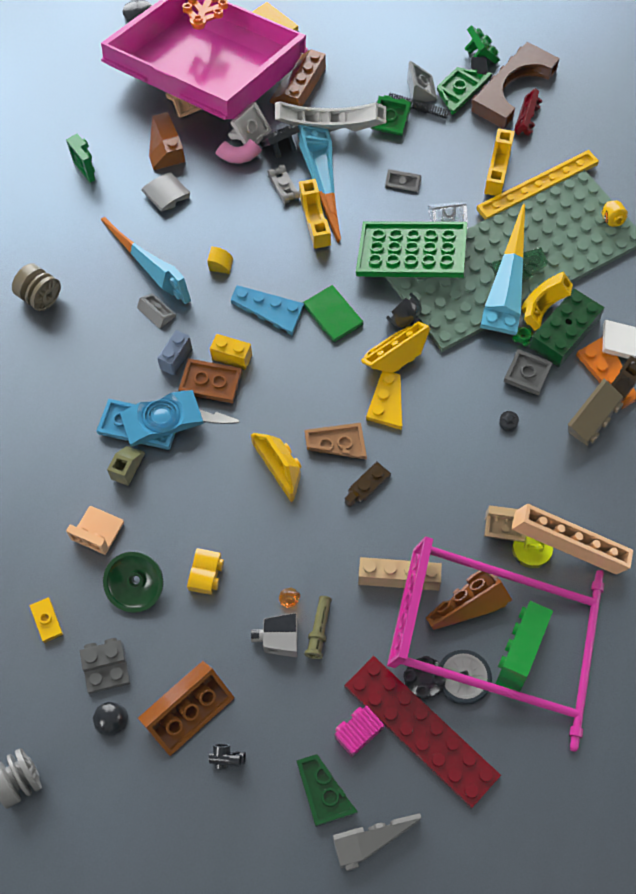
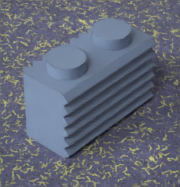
M175 330L157 357L161 370L176 375V372L180 369L179 367L182 366L181 364H183V361L191 352L190 350H192L189 335Z

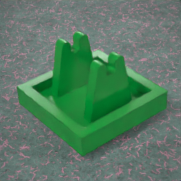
M471 25L467 31L472 40L464 48L465 51L471 54L478 49L473 57L485 56L494 64H497L500 61L497 55L499 52L495 46L491 45V38L487 34L484 36L480 28L476 29Z

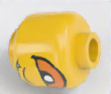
M617 200L607 202L601 212L603 219L611 227L622 225L628 217L627 210Z

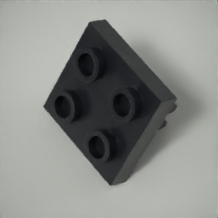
M288 125L277 130L278 134L275 131L263 136L264 140L259 143L262 148L270 145L276 158H280L282 155L277 142L285 139L290 151H295L296 147L292 135L300 132L298 126L292 127Z

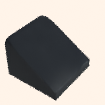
M485 56L471 57L470 69L477 70L478 74L486 75L487 58Z

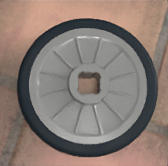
M456 650L447 654L440 662L445 669L461 674L466 673L467 676L492 683V673L488 663L476 652ZM447 678L442 689L443 694L447 698L460 704L475 703L488 693L486 690Z

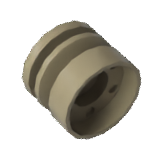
M34 263L23 266L17 272L12 282L13 294L38 311H44L56 301L61 291L60 281Z

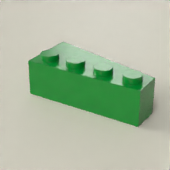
M529 601L527 608L522 607L518 616L522 620L520 624L516 622L511 633L515 637L513 640L509 638L505 648L508 654L507 656L502 655L498 667L501 670L495 682L496 685L521 691L553 610L533 601Z

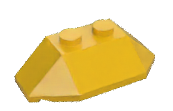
M418 321L413 326L397 331L370 349L364 355V358L361 359V362L370 368L389 373L399 371L401 367L413 361L422 353L430 330L429 326Z
M258 433L251 434L253 446L289 501H294L301 477L300 468L302 467L299 460L292 457L289 445L287 443L284 444L280 438Z

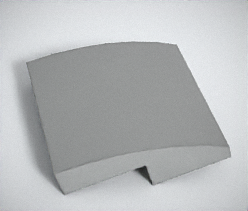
M171 172L152 180L141 190L160 211L174 208L177 201L189 198L191 193Z

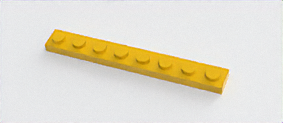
M587 150L477 205L476 210L484 220L584 170L587 171L597 166L599 160L590 150Z

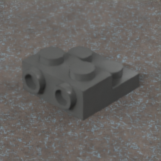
M110 638L104 641L105 644L97 646L96 643H89L84 646V649L79 650L82 670L85 674L87 692L89 694L130 684L124 645L121 640L117 641V638Z

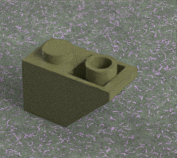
M126 446L115 453L107 468L111 480L129 486L145 452Z

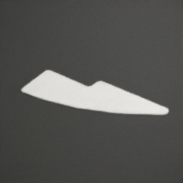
M200 410L203 421L214 423L239 422L238 419L218 412L211 414Z

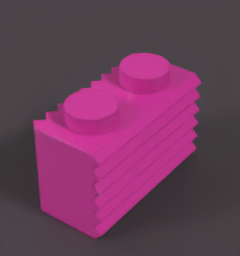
M365 706L363 709L361 707L356 709L351 715L353 718L348 723L343 721L335 729V739L351 757L384 729V724L368 706Z

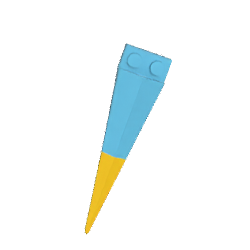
M525 204L521 207L487 299L480 328L511 335L517 334L521 315Z

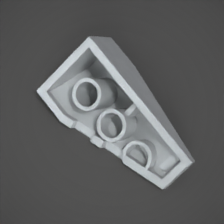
M420 813L392 820L389 825L385 823L374 824L368 828L369 831L364 832L363 827L333 835L340 868H346V871L359 868L358 863H362L421 820Z

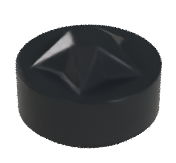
M505 411L501 414L499 419L501 428L511 431L518 426L519 417L516 413Z

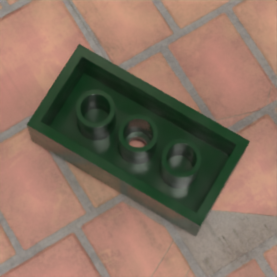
M574 288L571 291V295L562 301L534 333L529 348L548 361L553 362L557 367H560L599 322L605 307Z

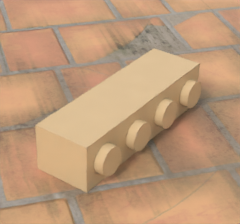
M360 557L358 585L405 588L411 561ZM428 562L423 590L439 591L442 563Z

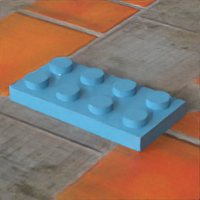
M108 398L96 430L97 434L129 441L120 413L135 404ZM175 433L141 444L170 450Z

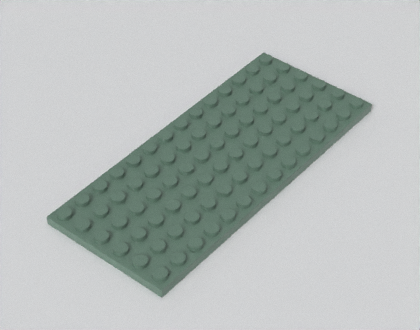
M584 170L468 228L464 278L386 277V279L402 300L405 298L409 300L411 292L418 298L422 306V312L418 316L420 318L419 322L429 326L428 335L440 351L443 352L485 330L480 328L483 311L523 204H525L521 307L526 298L540 284L563 271L571 283L636 250V226L628 217L622 225L617 227H611L606 223L601 212L604 205L612 200Z

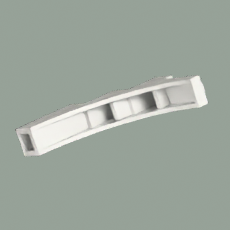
M279 101L275 103V120L293 125V127L306 125L325 128L329 132L342 128L359 131L385 124L386 106L375 102L347 108H311Z

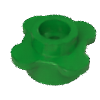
M518 327L517 334L513 336V341L528 346L534 333L527 327Z

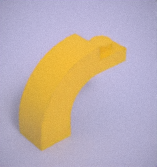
M564 271L540 284L524 301L521 310L525 314V322L534 331L541 327L543 315L551 305L571 295L573 284Z

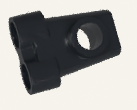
M214 744L213 752L209 753V764H215L217 769L228 768V765L241 767V764L246 762V752H230L231 745Z

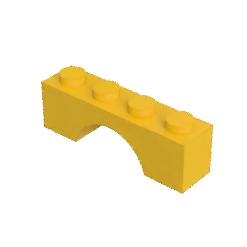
M498 128L484 194L497 196L502 193L515 131Z
M316 179L300 181L299 194L313 247L316 249L331 246V232L328 221L323 215Z

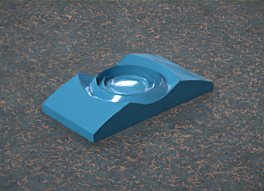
M193 390L172 392L155 401L139 402L120 413L131 447L204 424Z

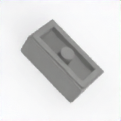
M388 169L385 186L418 192L422 176Z
M154 294L140 297L137 308L158 328L163 327L176 317V314Z

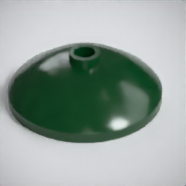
M138 551L124 552L113 558L104 571L103 588L105 594L114 606L123 611H144L158 601L163 591L164 579L162 571L157 562L145 553ZM135 576H138V577H139V579H140V582H139V583L135 582V580H134V577H135Z

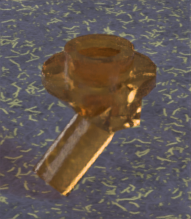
M292 587L283 589L279 594L280 603L287 608L295 606L300 599V593Z

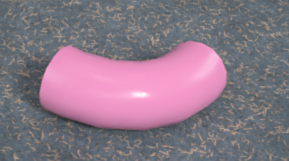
M251 139L240 147H234L227 141H224L217 149L216 155L229 163L242 164L254 159L260 154L262 149Z

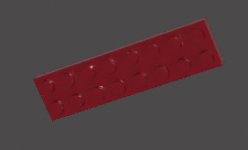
M374 655L344 685L360 703L368 706L384 726L471 809L500 778L501 774Z

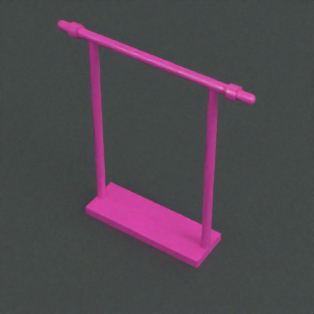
M425 536L413 549L387 666L396 668L402 664L573 717V726L570 727L569 733L571 737L570 750L576 752L579 748L580 739L583 737L582 721L601 593L604 592V572L602 570L596 571L595 581L592 582L591 587L593 592L591 598L432 547L433 538ZM430 555L591 606L575 709L408 657Z

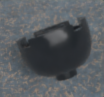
M412 292L409 294L411 297L409 300L405 298L392 311L394 315L391 318L389 316L386 317L395 327L406 328L409 325L413 326L414 323L420 320L418 316L422 312V306Z

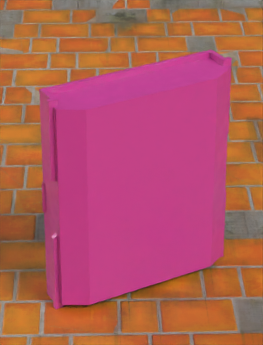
M159 0L101 42L103 54L101 62L226 120L234 119L248 105L255 102L293 70L302 53H306L308 48L306 47V35L229 2L228 8L223 10L222 18L207 21L203 29L196 30L190 24L191 18L187 13L183 12L182 5L188 3V0ZM197 0L203 6L205 0ZM218 2L212 3L211 6L217 5ZM192 6V10L198 14L199 12Z

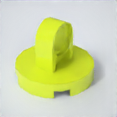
M526 536L525 542H513L512 551L514 557L521 562V565L528 568H540L550 560L553 547Z

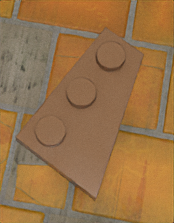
M361 423L304 430L307 450L367 460Z

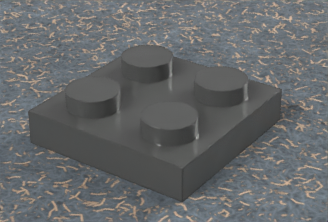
M518 349L503 382L539 395L553 362Z

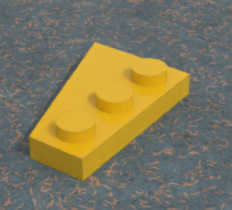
M382 371L366 415V420L402 430L400 374Z

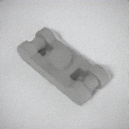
M280 165L274 170L273 168L267 170L268 176L283 204L288 203L291 199L296 200L300 198L299 191L295 188L284 165Z

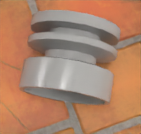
M21 748L15 751L18 761H16L12 754L7 755L8 767L0 761V802L6 809L21 801L20 789L27 796L32 794L30 785L36 792L42 789L39 773L33 761Z

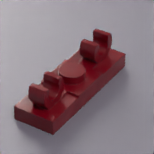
M536 88L524 97L514 129V133L517 135L521 132L528 136L533 133L531 129L535 124L530 120L535 112L540 109L539 104L542 103V99L538 97L539 90Z

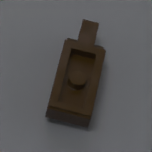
M376 461L348 489L349 494L344 498V503L351 507L357 501L360 503L362 501L365 502L390 478L391 473Z

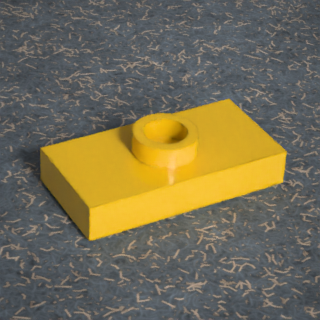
M49 597L29 605L44 643L63 635Z

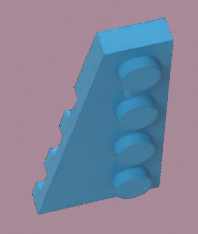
M239 285L236 286L231 297L232 304L249 313L258 315V318L264 321L267 320L273 323V326L278 329L286 330L291 336H293L304 309V303Z

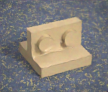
M489 505L485 514L484 537L525 542L526 535L512 530L515 511L518 509Z

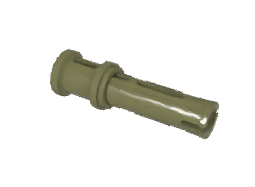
M328 596L319 597L313 630L308 634L309 644L304 655L311 659L318 660L323 658V643L327 639L324 633L332 601Z

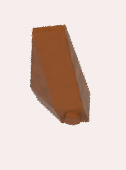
M168 112L152 116L149 159L153 170L185 162L180 138Z
M479 570L466 579L467 584L461 590L457 588L453 592L454 596L449 601H443L426 619L433 630L495 612L505 607L507 603L512 601V598L496 575Z

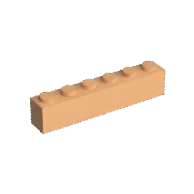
M526 504L515 511L512 530L616 575L631 568L633 550L530 504Z

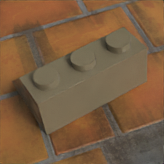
M603 379L568 423V432L587 446L590 442L594 443L600 435L598 433L602 427L606 428L612 420L610 416L613 412L618 413L622 408L623 396L607 380Z

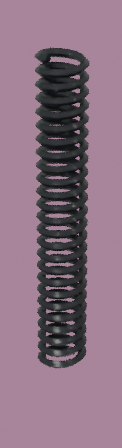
M389 93V96L393 99L395 97L398 100L400 98L406 99L411 102V108L425 111V113L427 112L432 115L435 114V116L447 118L450 111L448 110L447 112L445 108L442 110L440 106L437 109V106L435 107L432 104L430 106V103H420V101L413 100V98H403V96L396 95V93Z

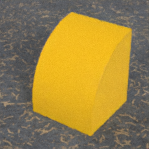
M211 246L207 260L209 271L230 274L233 263L232 255L224 249Z

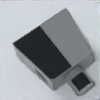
M297 613L263 619V629L251 630V642H263L265 653L297 657Z

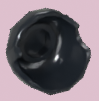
M103 703L97 707L93 715L95 729L104 735H114L127 725V711L119 703Z

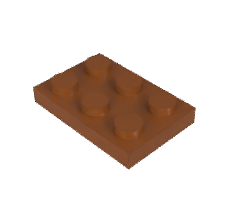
M188 358L178 391L193 390L195 397L233 403L241 378L242 368Z

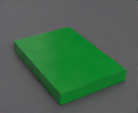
M333 285L303 302L304 307L333 342L363 325V320Z

